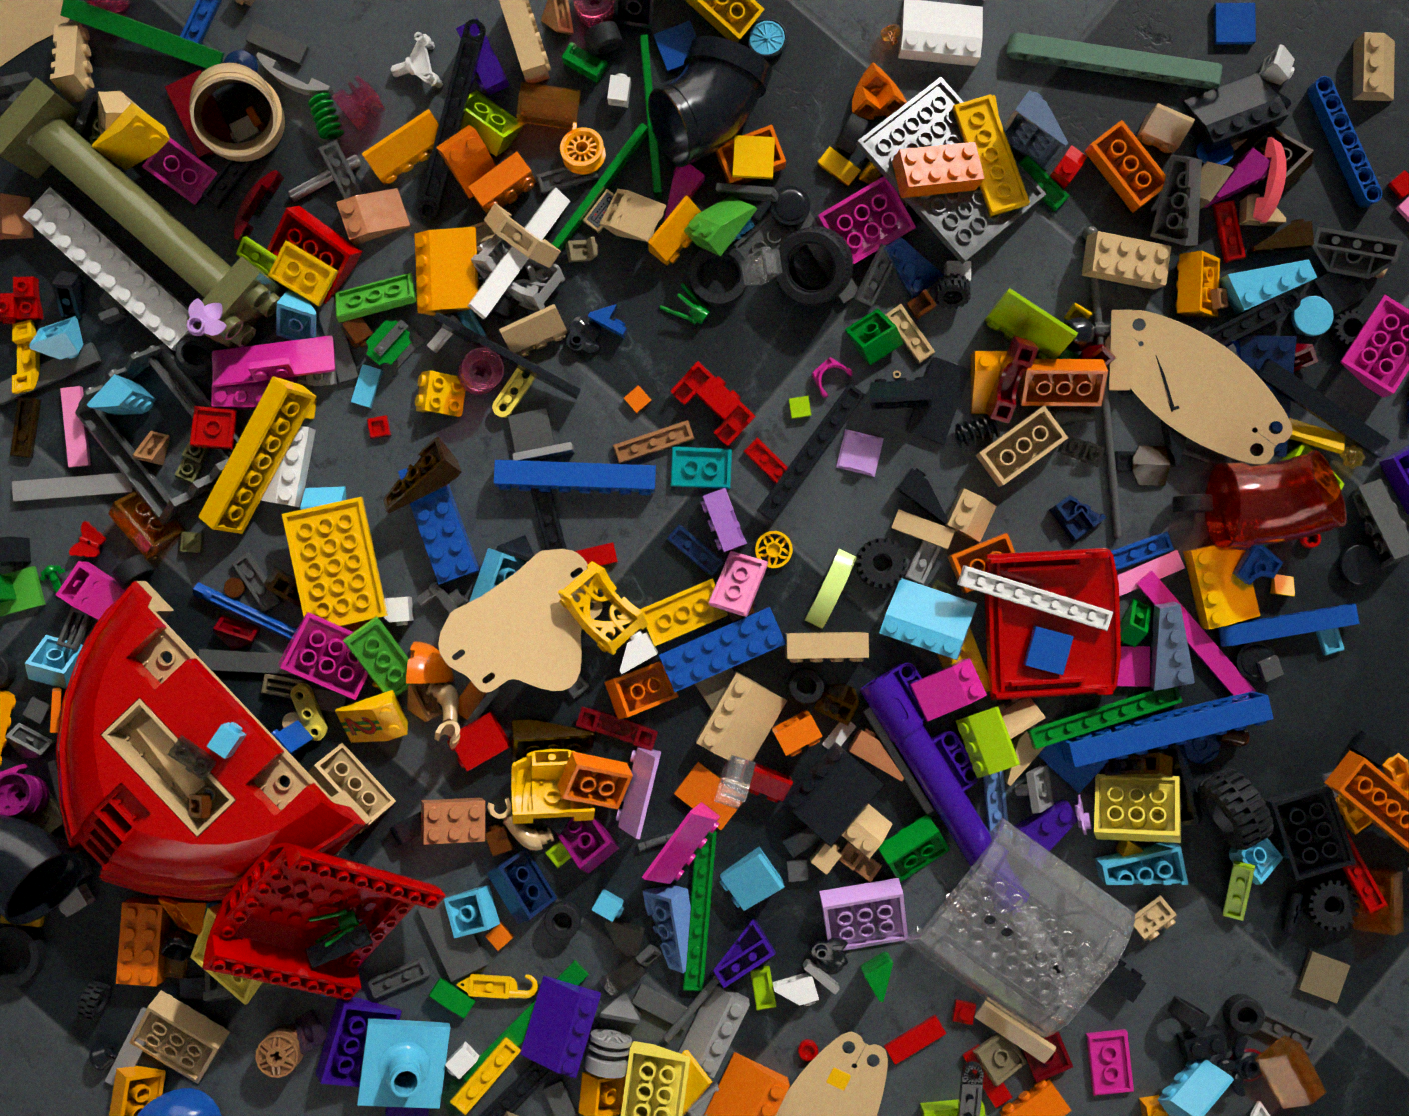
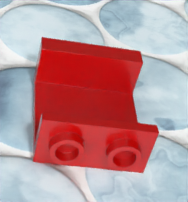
M491 710L461 728L459 743L451 750H455L458 754L457 760L462 768L465 767L469 771L508 749L511 743ZM448 735L449 740H447V743L449 745L451 737Z

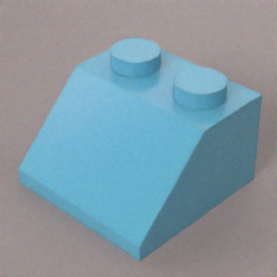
M346 487L305 488L300 510L346 500Z
M45 635L25 662L28 679L67 689L77 657L83 645L80 644L78 651L56 645L58 638Z
M490 885L444 898L454 938L489 930L500 924Z

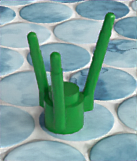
M684 283L681 284V287L696 304L694 305L681 294H678L677 297L692 308L689 313L692 317L668 307L659 306V309L686 319L694 325L696 322L702 324L710 313L707 310V306L702 304Z
M345 908L338 912L309 918V921L312 922L341 916L338 919L340 926L315 940V943H320L338 933L325 943V947H328L358 926L359 922L354 911L347 912Z

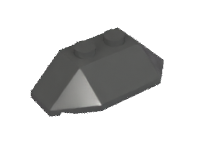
M1318 227L1312 248L1327 272L1371 279L1398 261L1403 241Z

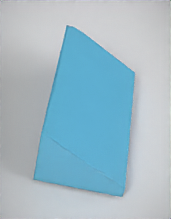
M472 309L457 312L463 326L488 338Z

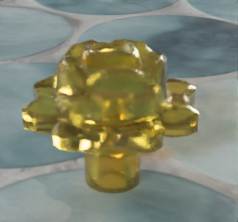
M1356 445L1345 447L1344 453L1340 455L1343 465L1349 466L1350 469L1362 466V461L1365 460L1363 449L1361 447L1357 448Z

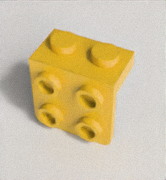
M431 370L421 372L418 377L419 392L415 398L416 411L435 412L460 417L463 412L467 380L463 377Z

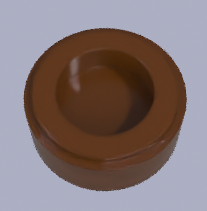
M230 578L224 584V591L229 597L237 598L245 593L246 585L240 578Z

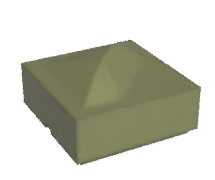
M182 532L180 551L202 553L204 533Z

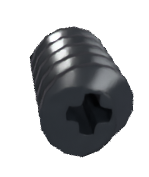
M986 415V418L979 417L978 421L972 419L970 423L964 421L963 425L961 423L955 425V437L960 448H962V442L968 447L969 440L977 444V438H980L984 442L986 435L989 440H992L993 433H995L997 438L1000 437L996 420L990 419L988 415Z

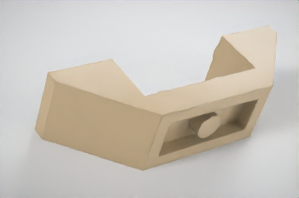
M494 203L484 219L493 232L528 258L551 268L561 251L547 240L537 238L510 218L512 215Z

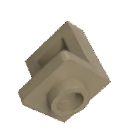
M589 237L587 240L567 241L565 243L569 263L592 261L598 255L599 249L598 244L595 242V237Z

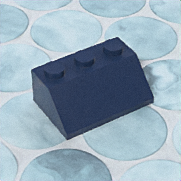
M527 848L510 856L486 873L517 925L530 920L557 899Z

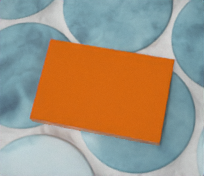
M53 687L50 733H58L62 692L60 687Z
M699 761L674 792L677 797L691 808L696 807L702 802L718 814L720 818L717 821L719 823L717 828L720 830L723 829L745 800L744 796Z

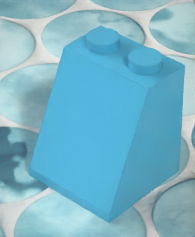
M760 846L720 874L722 879L719 881L725 891L729 890L732 893L733 897L731 899L736 907L739 908L741 906L744 911L784 888L783 879Z

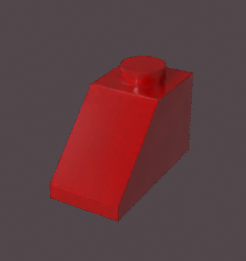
M1071 145L1050 174V177L1061 188L1065 189L1088 156Z

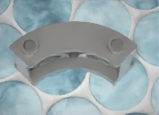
M495 234L482 251L472 257L473 265L485 280L511 245ZM500 242L503 243L501 253L497 247ZM494 252L495 256L490 257L489 255ZM529 258L524 264L529 280L512 281L503 293V296L507 299L510 297L516 299L522 307L533 311H540L544 309V302L559 283L564 282L565 277L559 265L553 264L551 268H548Z

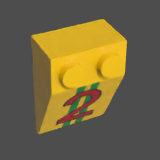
M393 690L335 709L351 743L389 741L407 735L408 720Z

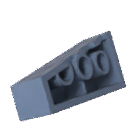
M1175 601L1154 605L1149 687L1157 691L1195 683L1181 605Z

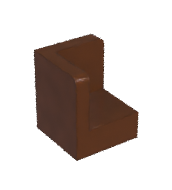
M926 289L906 303L916 321L937 306Z

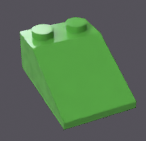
M729 196L696 214L684 229V232L697 246L721 256L757 208Z

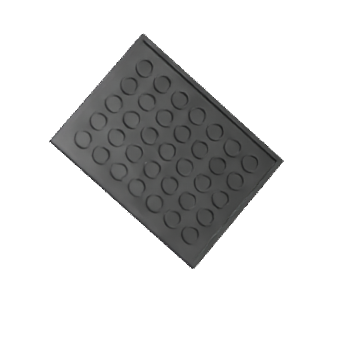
M940 77L860 138L855 145L900 194L892 160L899 149L964 143L952 110L953 105L963 103V101ZM1015 160L1030 201L1028 206L990 217L980 186L973 191L904 199L955 257L964 264L1039 202L1046 193Z

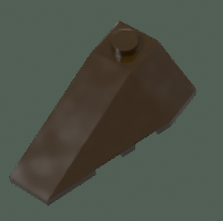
M438 436L418 454L421 457L414 466L412 464L409 465L404 479L398 480L383 498L386 512L391 513L447 486L462 473L458 460Z
M514 720L511 723L512 764L526 757L528 753L538 750L566 749L578 752L593 748L595 734L589 730L537 720Z

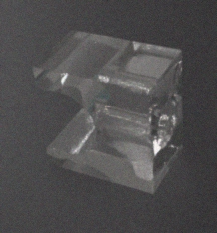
M731 755L724 763L714 802L738 809L740 802L744 803L746 801L756 762Z

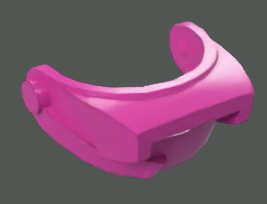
M831 357L811 373L821 396L826 398L828 394L821 383L822 375L826 370L839 368L844 370L850 377L853 375V371L850 368L847 369Z

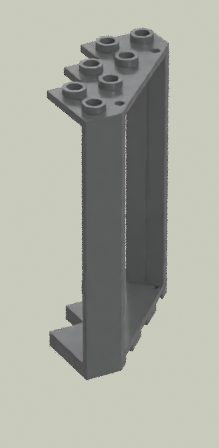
M163 343L158 346L152 345L142 352L136 351L132 353L124 368L109 371L102 385L95 388H87L83 392L84 395L78 403L75 414L160 523L165 525L186 513L185 510L192 504L196 505L214 488L239 438L236 434L234 435L233 450L217 449L225 460L215 464L209 475L192 482L187 492L172 498L144 461L132 457L135 450L108 415L103 411L87 406L88 402L114 374L132 380L152 365L192 418L194 406L212 407L211 402L193 379L177 367L175 356Z

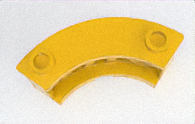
M591 562L586 566L587 570L563 590L560 589L558 591L561 598L559 602L565 609H568L578 624L597 642L598 647L603 652L608 651L614 655L616 650L639 629L643 630L648 626L643 611L635 607L625 597L621 599L616 594L615 590L617 588L609 578L605 568ZM592 577V580L590 581L587 587L584 583ZM578 588H581L585 595L577 593L576 596L579 597V602H575L571 594ZM598 590L602 591V597L595 595L598 594ZM591 599L596 602L610 601L611 606L608 613L611 621L591 619ZM614 610H618L621 615H617L615 618ZM632 622V624L626 629L622 627ZM614 628H616L621 634L611 641L606 637V633H610L613 637L615 635Z

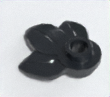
M581 316L576 317L569 325L570 334L566 339L567 347L576 352L583 350L587 353H594L598 351L601 345L596 339L600 334L601 326L597 323L585 324ZM573 339H579L580 343H574Z
M831 938L827 942L822 940L816 941L811 948V954L816 959L818 968L829 972L832 966L843 967L847 965L848 959L842 951L848 942L840 938Z

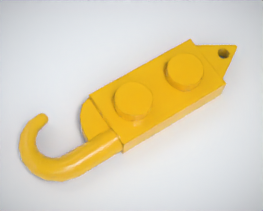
M471 974L470 977L457 983V986L467 992L468 996L527 999L534 996L538 989L537 981L531 975H525V978L529 979L532 983V987L528 991L518 990L517 982L511 976Z

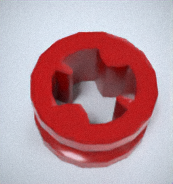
M1306 530L1301 533L1299 540L1302 546L1313 548L1320 544L1321 535L1316 530ZM1307 535H1313L1314 538L1312 539H1314V541L1307 542V539H1309L1307 538Z

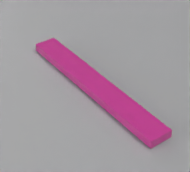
M1149 571L1136 583L1153 605L1173 601L1181 605L1153 571ZM1181 605L1187 643L1194 653L1232 696L1250 691L1256 692Z

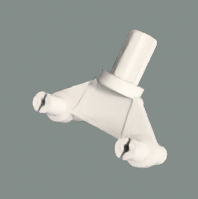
M416 32L414 37H416L415 40L417 42L409 57H406L405 62L392 65L391 73L394 77L410 73L420 77L431 86L441 88L443 81L439 79L437 74L432 72L427 48L429 50L434 49V42L431 41L428 35Z

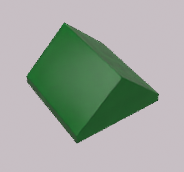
M885 951L860 965L866 980L879 1002H884L893 966L889 953Z

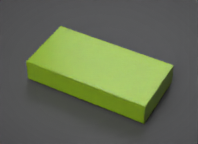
M770 966L754 968L750 973L756 1009L762 1010L776 1007Z

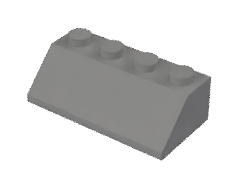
M718 984L701 1004L678 1053L682 1054L683 1051L688 1050L704 1072L714 1078L750 1006L749 998L727 987L723 988L721 984Z

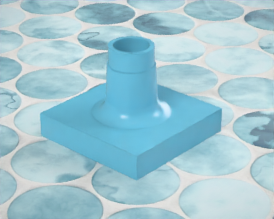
M368 1018L357 1106L440 1109L450 1023ZM404 1071L412 1072L407 1076H398L399 1073Z

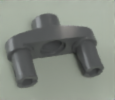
M438 581L431 583L427 590L416 597V601L421 607H424L437 597L449 613L469 602L467 596L460 588L450 592L443 585H439Z

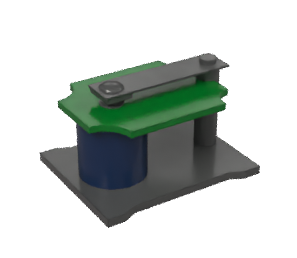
M395 314L391 321L385 320L366 341L368 346L362 351L393 378L397 369L426 340Z

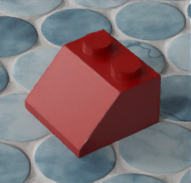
M754 762L745 787L748 788V792L759 795V793L767 795L766 799L777 803L778 800L784 801L793 784V780L788 775Z

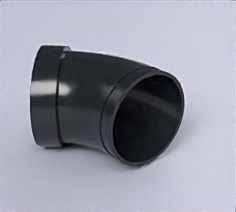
M715 36L696 37L690 43L684 60L685 69L682 74L674 81L651 91L648 98V113L651 127L661 150L671 163L678 167H684L707 157L724 146L745 124L754 110L758 99L765 95L773 73L770 64L758 53L728 39Z
M0 814V914L12 924H27L53 911L73 892L83 876L86 865L85 858L76 848L70 847L67 840L58 839L43 828L25 820Z

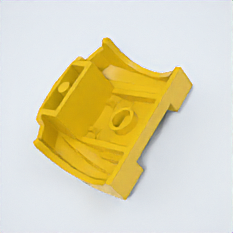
M545 749L533 751L512 764L513 824L533 823L535 818L573 817L574 821L594 820V805L562 799L558 788V783L572 750Z

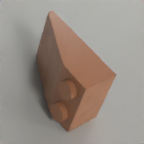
M398 188L356 195L336 202L348 238L354 245L411 226Z

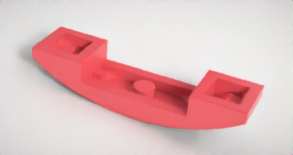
M1272 137L1267 139L1264 155L1271 161L1264 197L1256 198L1253 218L1261 223H1266L1275 211L1286 179L1285 152L1282 144Z

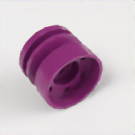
M8 773L0 777L1 815L29 818L38 815L46 807L49 800V788L40 777L20 773Z

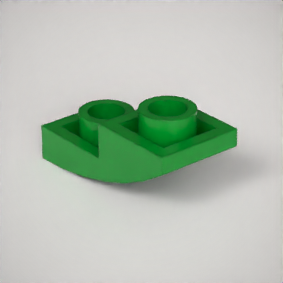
M442 978L438 979L428 994L432 999L462 1018L466 1017L476 1002L473 997L458 990L456 986Z

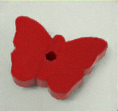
M84 521L81 525L82 536L79 538L80 542L70 548L69 554L71 556L98 557L100 554L99 548L106 542V538L90 522Z

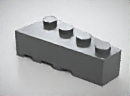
M1381 479L1357 487L1351 494L1360 517L1366 520L1364 522V529L1366 534H1369L1373 539L1371 548L1378 553L1381 559V569L1402 562L1409 557V533L1404 520H1401L1398 514L1397 505L1392 502L1389 496L1388 487L1383 484Z

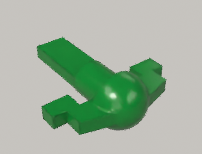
M48 565L41 572L42 577L40 579L41 581L46 580L48 575L57 593L62 585L56 571L62 574L65 572V569H61L60 565Z

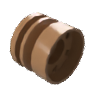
M284 1024L276 1027L260 1042L256 1050L255 1059L258 1068L269 1077L280 1078L288 1075L302 1061L307 1052L308 1042L305 1034L294 1025Z

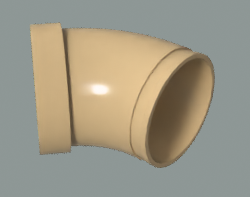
M237 63L217 64L203 71L192 86L189 107L193 129L199 139L217 155L232 161H252L267 155L281 140L285 128V115L282 105L274 89L254 70ZM232 83H249L265 95L271 105V116L265 130L255 139L244 143H229L217 139L204 128L201 119V111L208 97L220 87Z

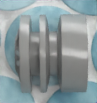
M611 1029L592 1030L590 1033L591 1041L588 1044L589 1049L592 1051H589L586 1055L585 1070L593 1075L604 1078L624 1077L628 1066V1059L625 1056L629 1055L631 1036Z

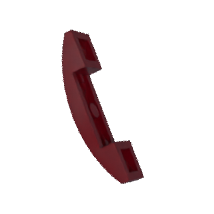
M274 170L262 177L250 189L241 203L234 228V238L241 242L242 237L247 236L249 238L254 227L248 222L266 192L270 191L275 194L285 178L279 171Z
M583 706L576 723L578 727L633 743L635 746L650 751L653 749L658 731L626 719H618L617 716Z

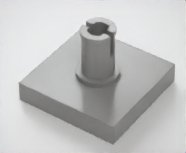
M1040 765L1027 772V784L1015 785L1016 796H1030L1032 813H1041L1054 805L1048 765Z

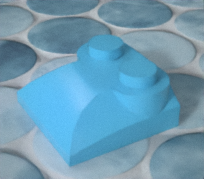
M1268 838L1247 850H1238L1235 847H1231L1229 851L1232 863L1233 861H1239L1255 865L1252 882L1256 885L1262 884L1283 859V856Z

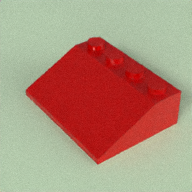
M300 206L286 208L267 248L268 251L278 256L286 240L338 270L339 272L323 301L325 304L344 283L362 254L361 250Z

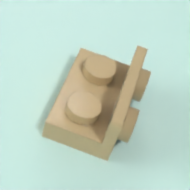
M1160 895L1130 917L1128 921L1141 935L1144 942L1148 939L1151 942L1160 935L1158 931L1164 927L1167 930L1176 923L1177 915Z

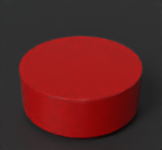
M805 1039L800 1042L798 1046L800 1058L809 1062L818 1055V1047L813 1040Z

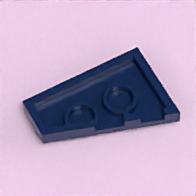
M897 238L883 249L908 295L913 299L944 275L903 238Z

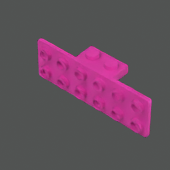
M333 336L212 352L214 387L271 380L273 376L289 378L334 372L336 370Z

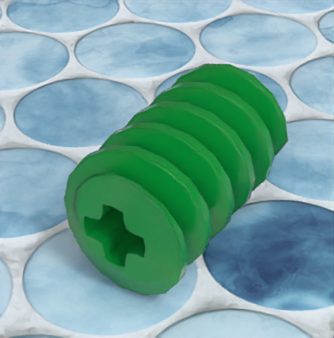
M329 93L317 94L308 101L313 121L316 123L315 127L318 130L319 137L322 139H335L344 135L343 130H337L342 127V124L336 122L339 120V116L333 115L337 110L335 107H331L334 105V101L328 100L331 97Z

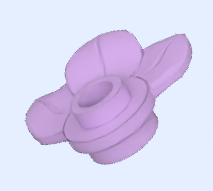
M198 298L190 304L188 309L190 318L187 321V329L192 335L202 336L206 333L215 336L226 329L227 325L220 321L223 313L222 304L211 303L204 306ZM200 322L201 328L196 329V324Z
M1078 795V805L1074 806L1078 827L1082 828L1084 835H1087V829H1092L1089 813H1084L1081 795Z

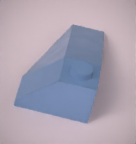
M670 885L643 890L645 908L648 916L652 915L655 926H653V929L661 938L662 943L660 947L669 969L681 973L686 972L691 910L688 889Z

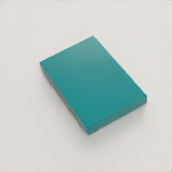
M672 447L671 487L730 489L732 449Z

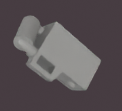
M335 370L334 372L298 376L297 383L307 384V386L338 385L337 373Z

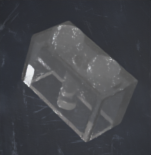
M761 247L758 249V252L749 254L748 258L741 261L744 285H763L782 274L779 249Z

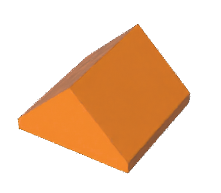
M160 896L158 898V901L180 929L196 935L202 933L207 903L194 899Z

